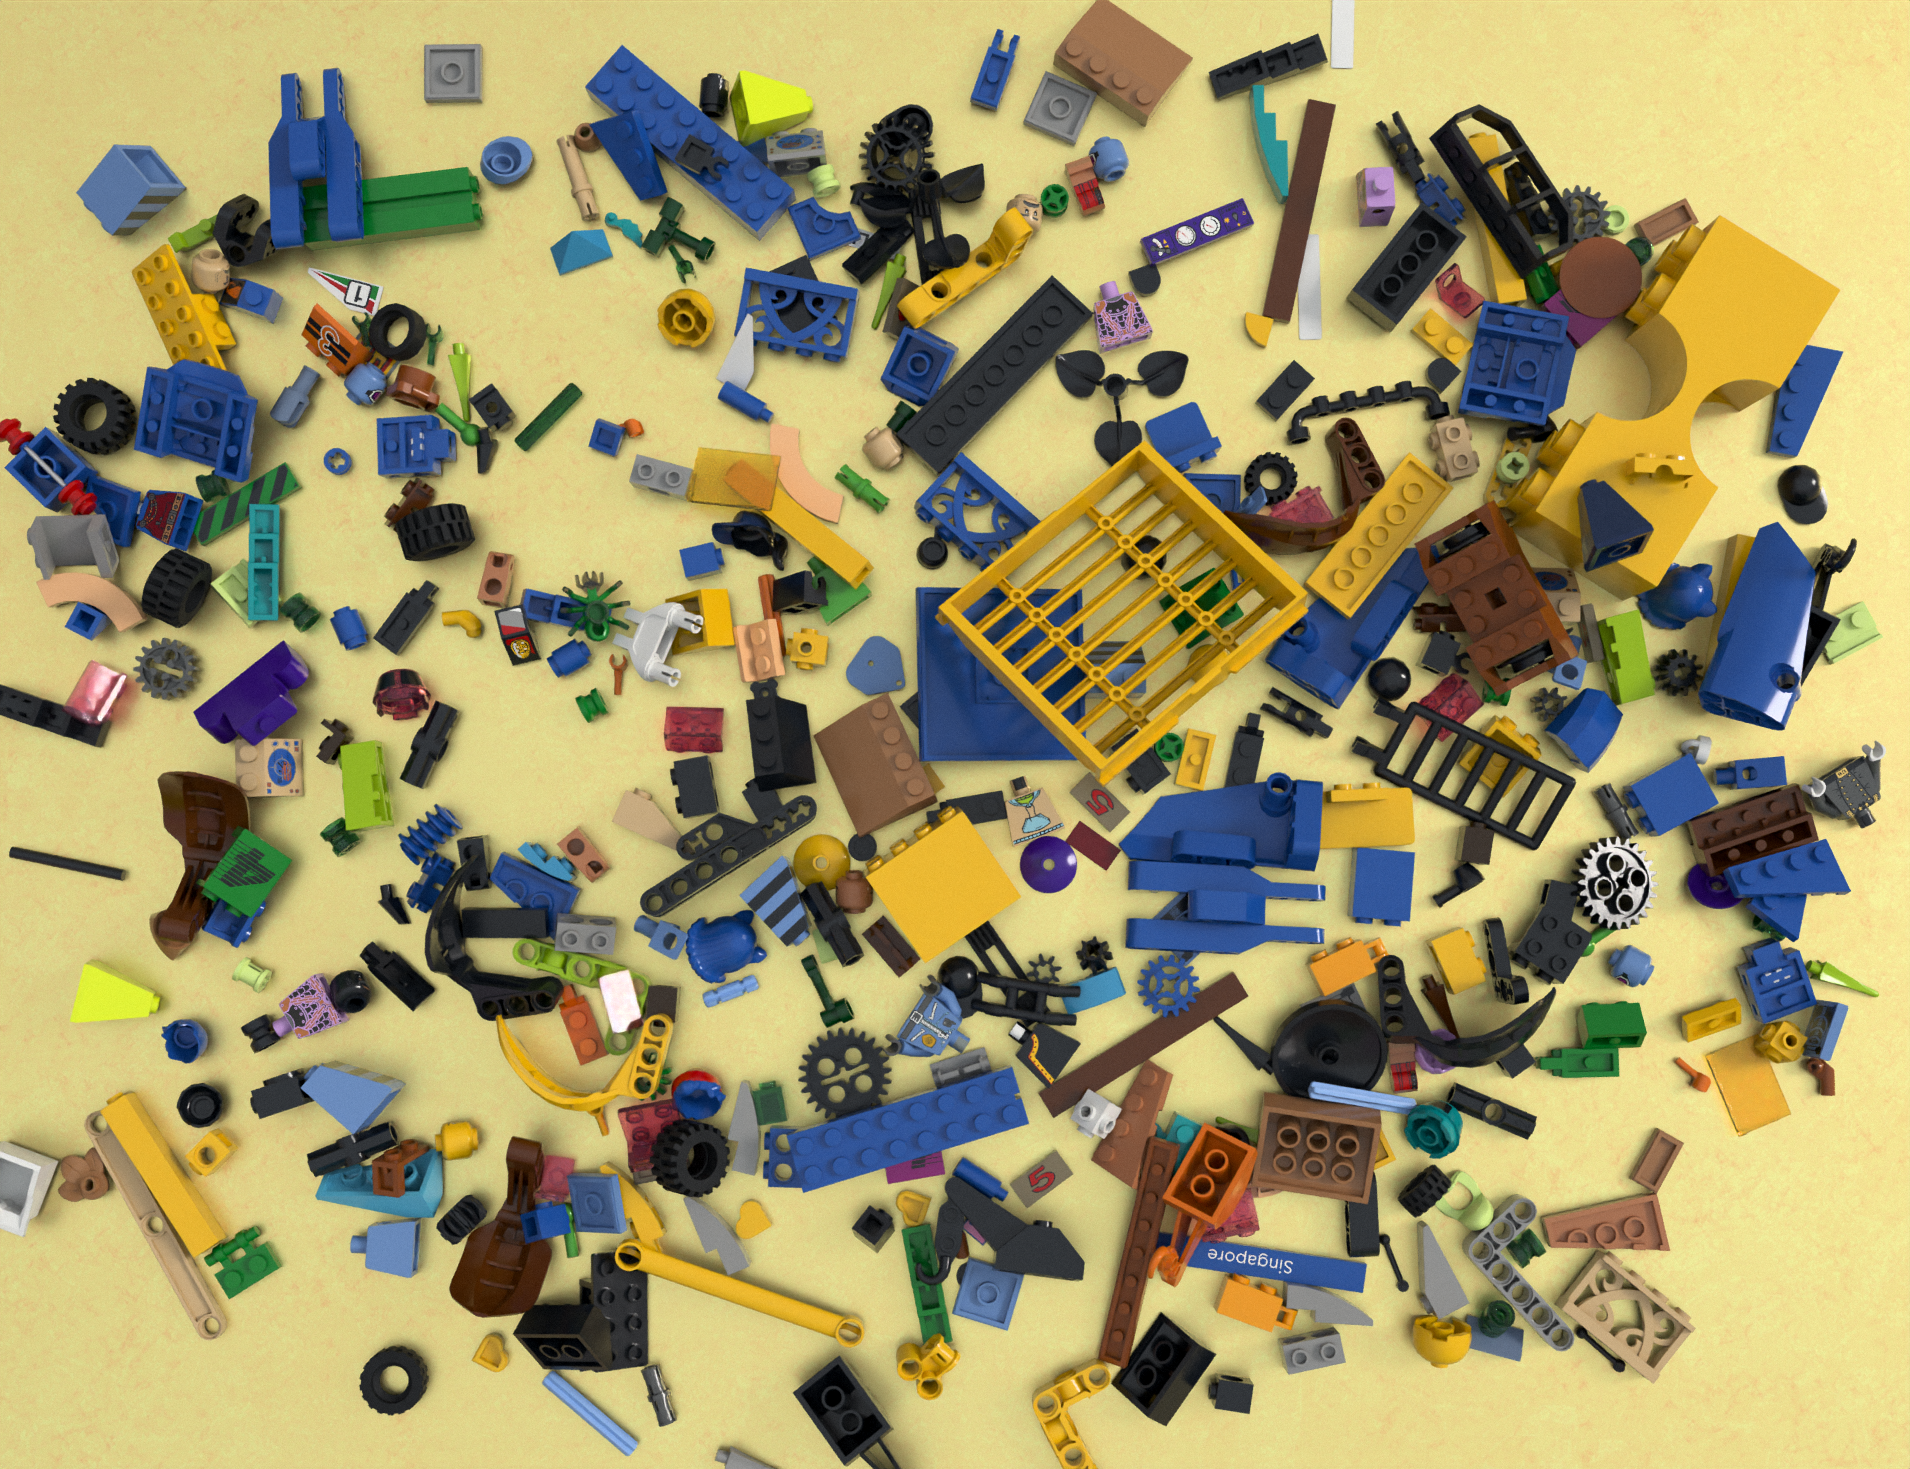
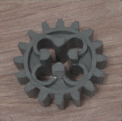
M1579 185L1575 186L1573 193L1568 188H1565L1562 192V198L1573 215L1577 210V204L1573 203V200H1579L1582 203L1578 215L1583 218L1579 229L1584 234L1579 235L1575 232L1574 229L1578 223V218L1573 216V242H1576V244L1593 236L1602 237L1604 234L1602 230H1606L1609 226L1605 219L1609 218L1611 212L1603 210L1608 202L1607 200L1601 202L1598 200L1601 195L1600 192L1594 195L1590 194L1591 187L1589 186L1584 192H1581ZM1549 207L1547 211L1552 215L1548 216V221L1553 223L1550 230L1552 233L1557 232L1559 234V221ZM1591 212L1595 213L1597 215V219L1592 220V217L1587 214ZM1559 235L1556 238V242H1559Z
M162 638L161 644L156 640H152L151 649L143 646L141 649L145 655L143 657H135L141 663L140 666L133 668V671L139 672L141 675L135 681L137 683H145L141 690L146 693L151 692V697L159 699L162 696V699L167 701L171 700V695L175 698H182L181 690L190 692L191 688L188 683L190 681L197 682L198 680L192 674L193 672L200 671L199 667L192 665V662L198 659L197 656L188 655L191 648L186 645L181 647L182 642L174 639L171 643V640L168 638ZM172 651L175 652V658L173 660L168 657L170 652ZM154 659V662L166 665L171 669L182 670L183 676L179 679L176 675L153 667L151 668L150 662ZM159 679H162V681H164V685L162 687L158 686Z

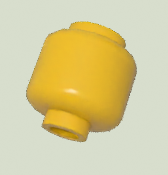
M468 1121L444 1123L441 1126V1134H435L436 1152L442 1151L443 1158L447 1161L470 1158L473 1155V1151L478 1150L476 1127H471Z

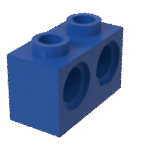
M772 1125L770 1132H765L764 1150H769V1162L764 1161L763 1179H768V1187L802 1188L790 1148H781L778 1145L777 1139L782 1134L787 1135L788 1132L807 1126ZM779 1164H787L792 1170V1175L788 1178H781L776 1172V1167Z

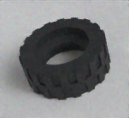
M390 1346L388 1349L384 1348L365 1364L363 1367L364 1371L360 1375L361 1384L359 1386L360 1391L362 1390L364 1401H367L371 1409L377 1410V1413H385L391 1416L397 1413L402 1414L406 1410H410L426 1392V1384L429 1382L427 1365H424L423 1358L418 1356L416 1351L406 1349L404 1346ZM390 1366H398L408 1375L407 1388L404 1392L397 1395L388 1394L380 1384L382 1372Z

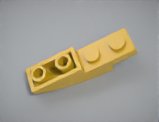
M609 1161L603 1163L599 1167L601 1170L599 1173L618 1174L625 1219L631 1217L633 1222H630V1228L634 1238H639L645 1248L663 1254L657 1238L664 1236L667 1230L655 1206L641 1187L635 1185L634 1180L623 1170Z

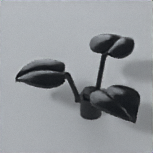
M981 163L962 168L945 175L941 179L938 171L925 169L917 176L918 186L913 187L914 193L911 202L904 194L879 195L867 199H859L864 216L872 224L881 228H895L905 223L906 214L913 212L919 195L924 203L933 205L940 238L933 239L925 244L923 248L924 260L935 268H959L969 259L970 245L967 239L960 234L944 236L938 201L942 195L945 199L951 197L956 203H968L980 198L985 189L984 166Z
M1078 350L1057 355L1056 369L1061 383L1070 394L1080 398H1087L1094 393L1097 385L1103 386L1108 398L1114 401L1117 422L1107 421L1101 424L1095 433L1094 439L1099 454L1113 466L1142 442V433L1138 424L1135 421L1122 422L1120 400L1127 396L1128 386H1143L1147 384L1148 390L1153 395L1159 397L1170 396L1181 387L1189 359L1187 355L1176 351L1150 353L1138 365V372L1143 380H1131L1130 378L1125 380L1120 374H1111L1106 379L1100 381L1105 374V364L1097 353L1090 350Z

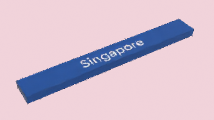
M1160 1231L1155 1251L1160 1246H1170L1173 1233ZM1188 1235L1186 1236L1179 1260L1190 1238ZM1201 1238L1187 1264L1188 1267L1363 1293L1367 1268L1365 1262Z

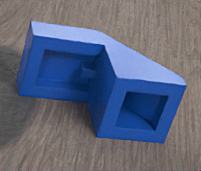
M78 602L65 627L92 641L112 623V620L95 606Z

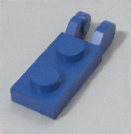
M997 29L992 45L988 47L970 98L971 103L997 111L1020 41V36L1014 34L1013 38H1011L1008 52L998 50L1004 37V31Z

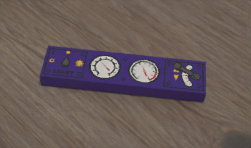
M1241 198L1141 238L1140 243L1152 267L1253 226L1254 221L1244 199Z

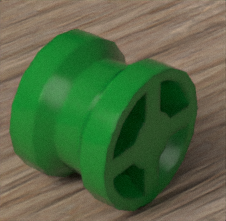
M1059 184L1047 186L1043 190L1040 199L1044 215L1050 218L1061 217L1067 210L1069 195L1067 190Z
M1504 678L1502 680L1507 681L1511 678ZM1485 680L1482 702L1488 704L1492 701L1498 702L1500 706L1506 707L1511 696V690L1497 696L1493 688Z
M597 688L592 689L590 694L586 696L580 695L575 698L581 713L588 723L594 721L595 717L600 714L606 715L609 713L608 707Z
M1166 733L1154 744L1153 751L1161 761L1172 762L1182 755L1184 744L1178 735Z

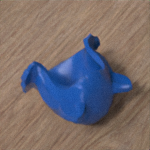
M1672 563L1657 587L1636 595L1640 598L1637 603L1641 613H1644L1645 619L1650 620L1652 625L1661 629L1667 627L1668 629L1681 630L1686 626L1687 622L1696 617L1707 618L1717 612V607L1712 602L1713 587L1709 579L1713 569L1712 565L1699 563L1692 567Z
M743 910L733 916L718 917L710 923L707 922V918L702 917L691 925V928L687 931L686 954L688 955L691 968L702 980L711 984L714 982H724L726 980L725 973L736 972L747 964L759 963L767 957L766 951L757 946V936L750 925L754 917L752 910Z

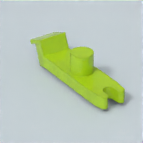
M217 215L209 219H202L198 225L182 233L175 232L168 237L175 253L179 251L187 252L214 238L213 230Z

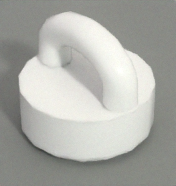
M1699 735L1697 739L1686 740L1681 745V750L1684 754L1691 753L1696 763L1703 765L1708 759L1712 740L1710 737Z

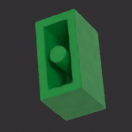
M1620 1001L1614 1004H1600L1592 1002L1581 1006L1576 1019L1583 1050L1641 1047L1647 1034L1640 1003Z

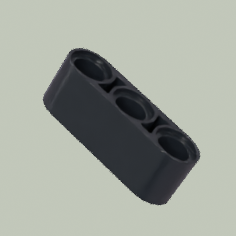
M1373 1172L1368 1204L1344 1201L1346 1246L1349 1257H1375L1380 1254L1377 1182Z

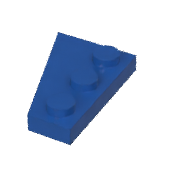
M638 109L589 124L640 201L668 192Z
M506 852L500 854L490 876V880L514 903L517 902L522 908H548L549 935L553 940L557 913L570 914L581 888L554 877Z
M1807 894L1784 897V895L1750 898L1745 907L1790 941L1795 942L1799 939Z

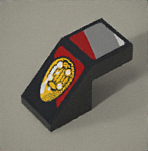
M524 604L494 611L500 636L512 665L541 659L535 631L531 632Z

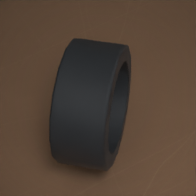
M397 303L386 305L378 310L372 318L369 327V339L373 348L380 354L396 361L409 360L417 355L424 346L427 336L423 317L409 307ZM400 317H406L409 322L407 337L397 347H389L387 343L389 327Z

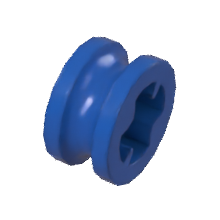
M333 448L325 454L324 465L331 473L342 475L349 471L352 460L347 452L340 448ZM338 454L343 455L341 458L345 460L344 465H339L338 469H334L335 465L331 463V459L337 458Z

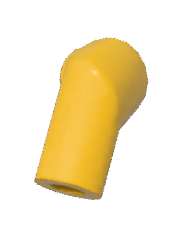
M469 610L442 612L444 626L460 625L466 630V635L470 638H476L481 635V621Z

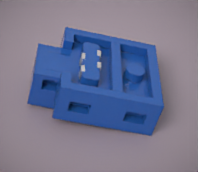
M433 415L377 418L378 475L386 479L441 475V462L456 461L455 433L449 429H440L439 419Z
M1772 938L1743 947L1748 963L1737 966L1756 1021L1765 1024L1817 1004L1800 950L1792 947L1782 950L1780 942Z

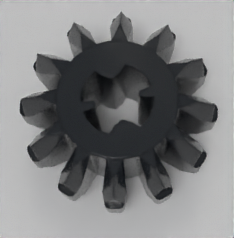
M1672 649L1668 651V656L1663 654L1658 657L1661 664L1654 665L1653 669L1660 672L1658 676L1654 677L1655 682L1662 681L1659 687L1660 691L1668 689L1670 697H1674L1678 693L1681 697L1688 696L1689 690L1693 692L1698 689L1695 682L1702 681L1703 676L1697 674V671L1703 669V665L1694 664L1697 660L1695 654L1688 657L1686 649L1680 650L1679 653ZM1680 669L1682 675L1676 677L1674 671Z
M466 1195L439 1220L436 1229L446 1241L448 1240L452 1245L458 1244L486 1217L487 1210L478 1199H475L472 1195Z

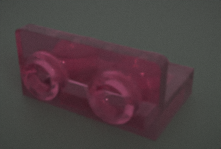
M1251 1188L1245 1190L1233 1214L1217 1230L1209 1226L1206 1228L1202 1236L1203 1242L1220 1243L1225 1241L1227 1237L1235 1235L1248 1237L1255 1234V1231L1260 1230L1259 1218Z

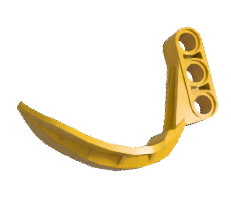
M658 1013L649 1017L644 1023L638 1044L604 1089L590 1093L565 1086L548 1075L512 1034L502 1015L496 1017L501 1049L507 1061L532 1092L546 1102L563 1109L580 1112L597 1109L619 1095L645 1099L656 1092L673 1031V1022L668 1015ZM655 1019L664 1022L666 1029L663 1035H657L652 1031L651 1025ZM647 1048H653L657 1051L658 1060L656 1063L652 1064L645 1060L644 1052ZM639 1077L649 1079L651 1088L648 1092L640 1091L637 1087Z

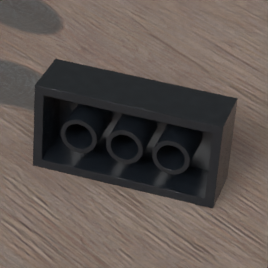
M1421 202L1351 290L1347 299L1391 333L1467 236Z

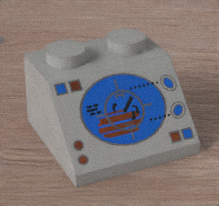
M815 128L802 129L800 133L789 134L787 131H778L773 133L772 136L766 137L769 168L779 177L805 175L819 166L827 165L823 130L817 131Z

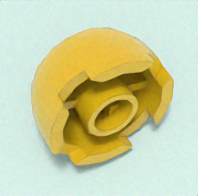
M678 289L670 293L657 310L659 319L658 329L664 338L673 345L682 344L685 346L691 345L690 348L702 344L713 330L715 322L714 308L709 299L699 291Z
M1434 1315L1417 1317L1412 1328L1413 1344L1417 1353L1425 1360L1431 1362L1433 1367L1447 1368L1448 1364L1457 1363L1466 1356L1472 1340L1471 1326L1453 1317L1452 1323L1437 1321L1438 1318Z

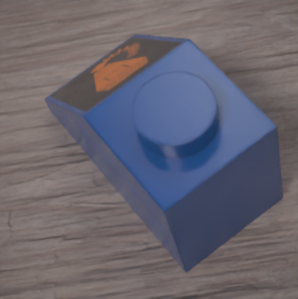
M230 278L229 285L224 289L219 304L273 324L283 297L274 289L252 281Z

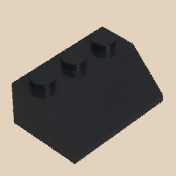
M777 696L746 700L754 775L759 792L816 783L807 706Z
M594 1304L534 1305L530 1310L524 1312L513 1333L543 1369L610 1370L612 1367L610 1323L602 1314L601 1309Z
M1161 1312L1130 1356L1128 1366L1120 1370L1111 1384L1148 1418L1167 1426L1212 1362L1216 1353Z

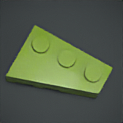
M1639 609L1597 621L1605 657L1600 662L1613 703L1617 706L1655 695V680L1650 671Z
M373 740L340 746L341 753L338 754V763L342 770L346 831L362 832L394 826L382 742Z

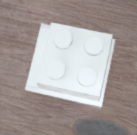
M6 1141L0 1142V1229L25 1237L30 1219L36 1217L39 1213L58 1164L57 1160Z

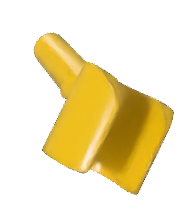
M604 1105L592 1111H587L588 1114L595 1116L602 1136L608 1135L609 1132L603 1115Z

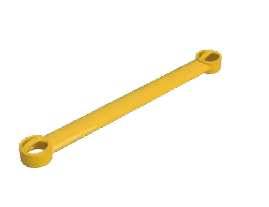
M625 1239L616 1248V1264L625 1271L637 1269L836 1338L844 1347H855L864 1338L863 1323L855 1315L840 1316L650 1250L645 1248L636 1239ZM629 1245H630V1246H634V1247H636L639 1251H636V1250H634V1249H631V1248H628V1247H624V1246H629ZM619 1253L630 1254L638 1258L639 1261L634 1264H626L620 1259ZM847 1322H853L857 1324L859 1328L847 1324ZM839 1329H845L857 1334L858 1337L853 1340H845L841 1338L838 1332Z

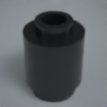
M709 73L707 77L701 79L699 107L709 118L724 117V111L727 110L729 81L724 79L723 75Z

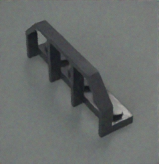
M1478 104L1456 113L1429 137L1521 279L1528 277L1547 261L1565 253L1573 246V214L1511 120ZM1473 118L1501 133L1512 151L1491 159L1483 165L1457 123ZM1517 158L1540 193L1511 207L1488 171ZM1542 201H1546L1559 221V247L1544 255L1516 215Z

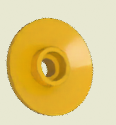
M825 834L814 835L804 840L797 848L793 860L795 874L804 886L807 887L814 882L822 881L827 891L836 888V880L846 876V871L850 870L851 864L850 855L845 845L837 838ZM820 857L825 858L827 861L826 867L822 869L816 865V860Z

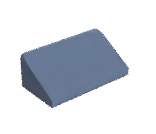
M1467 1314L1465 1322L1471 1326V1349L1520 1362L1523 1346V1329Z

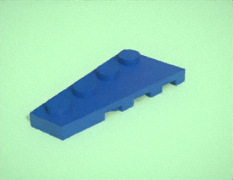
M1806 345L1782 386L1776 390L1766 453L1789 458L1798 456L1844 351Z
M1827 839L1735 865L1723 871L1734 898L1770 897L1772 895L1789 897L1799 894L1823 896L1824 894L1834 893L1836 895H1846L1851 892Z

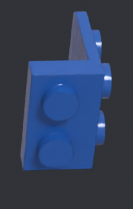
M1190 402L1147 421L1145 425L1154 449L1179 473L1189 470L1191 468L1190 464L1197 461L1206 463L1217 457L1216 453L1222 447L1218 436L1212 438L1202 413L1195 402Z

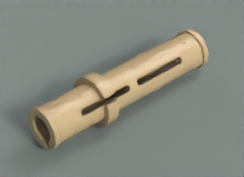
M567 135L568 141H565L564 136H562L556 142L572 185V197L577 200L582 220L589 221V215H591L593 220L600 214L593 199L592 193L594 191L592 184L588 183L574 136Z

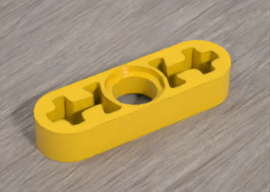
M1507 436L1502 443L1483 494L1485 504L1494 501V496L1491 493L1498 490L1500 483L1508 484L1502 482L1496 474L1498 461L1505 456V453H1511L1514 449V444L1510 443ZM1531 438L1521 439L1520 444L1524 447L1519 448L1516 452H1520L1527 457L1531 448ZM1517 482L1510 484L1509 487L1507 485L1502 487L1500 496L1504 497V500L1496 503L1499 509L1506 506L1507 501L1516 488Z

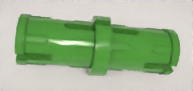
M847 464L843 465L840 471L846 474L848 478L839 472L835 475V479L849 488L856 499L861 498L876 510L878 514L884 510L881 504L888 505L890 499L871 486L872 482L870 480L861 478Z

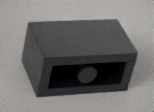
M706 755L674 761V768L670 769L673 786L678 785L679 797H675L678 814L683 813V818L689 819L719 813L720 808L710 756Z

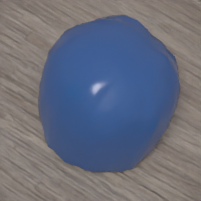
M180 1019L173 1021L168 1026L162 1027L163 1033L161 1036L167 1040L165 1048L169 1059L182 1061L185 1064L192 1063L207 1049L208 1034L196 1021Z

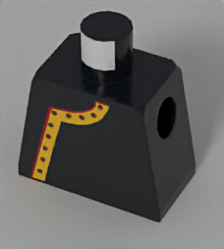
M1017 1021L1008 1033V1036L1021 1044L1015 1052V1056L1047 1088L1051 1087L1081 1044L1078 1040L1040 1022H1037L1032 1030Z

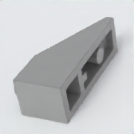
M1420 1221L1417 1223L1419 1289L1423 1295L1420 1298V1302L1427 1314L1433 1313L1434 1316L1441 1319L1469 1304V1301L1430 1227L1424 1221Z

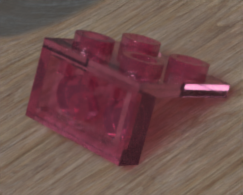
M675 1099L660 1100L618 1109V1118L627 1141L630 1173L649 1170L654 1167V1164L650 1163V1156L654 1154L651 1148L658 1141L656 1139L657 1135L664 1133L663 1128L666 1125H672L673 1121L681 1120Z

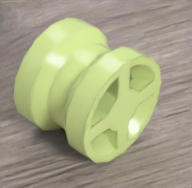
M831 164L819 166L807 174L808 181L813 183V194L816 198L829 196L841 188L839 181L834 178L835 170Z
M1520 452L1508 453L1498 461L1496 474L1502 482L1508 484L1516 483L1527 475L1530 465L1529 461Z

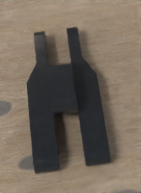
M798 796L754 824L719 812L684 834L678 840L676 850L680 857L686 861L693 862L644 892L640 899L642 910L653 917L661 918L811 823L817 812L816 802L810 796ZM800 804L804 807L810 806L809 815L805 816L803 813L797 815V821L792 824L788 813L796 814L799 811L798 805ZM776 819L779 822L785 821V830L781 832L779 829H775L772 831V837L767 840V834L763 829L771 830ZM713 824H717L723 829L722 836L717 840H711L706 835L708 827ZM701 832L703 839L709 846L704 848L703 844L700 843L694 848L696 851L694 855H691L689 852L683 853L682 850L685 848L684 842L689 840L690 843H695L699 840L696 834ZM728 850H734L738 853L737 859L732 863H725L723 861V855ZM705 865L711 866L713 868L712 875L707 879L699 878L698 872L700 868ZM680 881H686V892L682 895H676L674 892L675 885ZM660 896L662 899L661 908L652 911L650 901L654 897Z

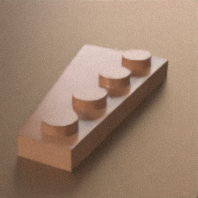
M1148 1059L1145 1061L1120 1106L1122 1111L1116 1119L1113 1130L1107 1134L1105 1139H1102L1091 1161L1136 1190L1139 1187L1140 1180L1138 1177L1142 1165L1144 1166L1150 1138L1155 1136L1157 1130L1155 1122L1158 1112L1163 1110L1173 1078L1172 1073Z
M1654 1192L1541 1217L1547 1244L1551 1248L1670 1251L1658 1196Z

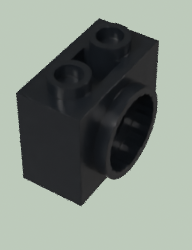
M303 1068L264 1080V1087L251 1091L253 1096L250 1098L251 1107L254 1113L258 1114L259 1119L314 1101L301 1089L302 1085L306 1082L304 1079L306 1073H304Z

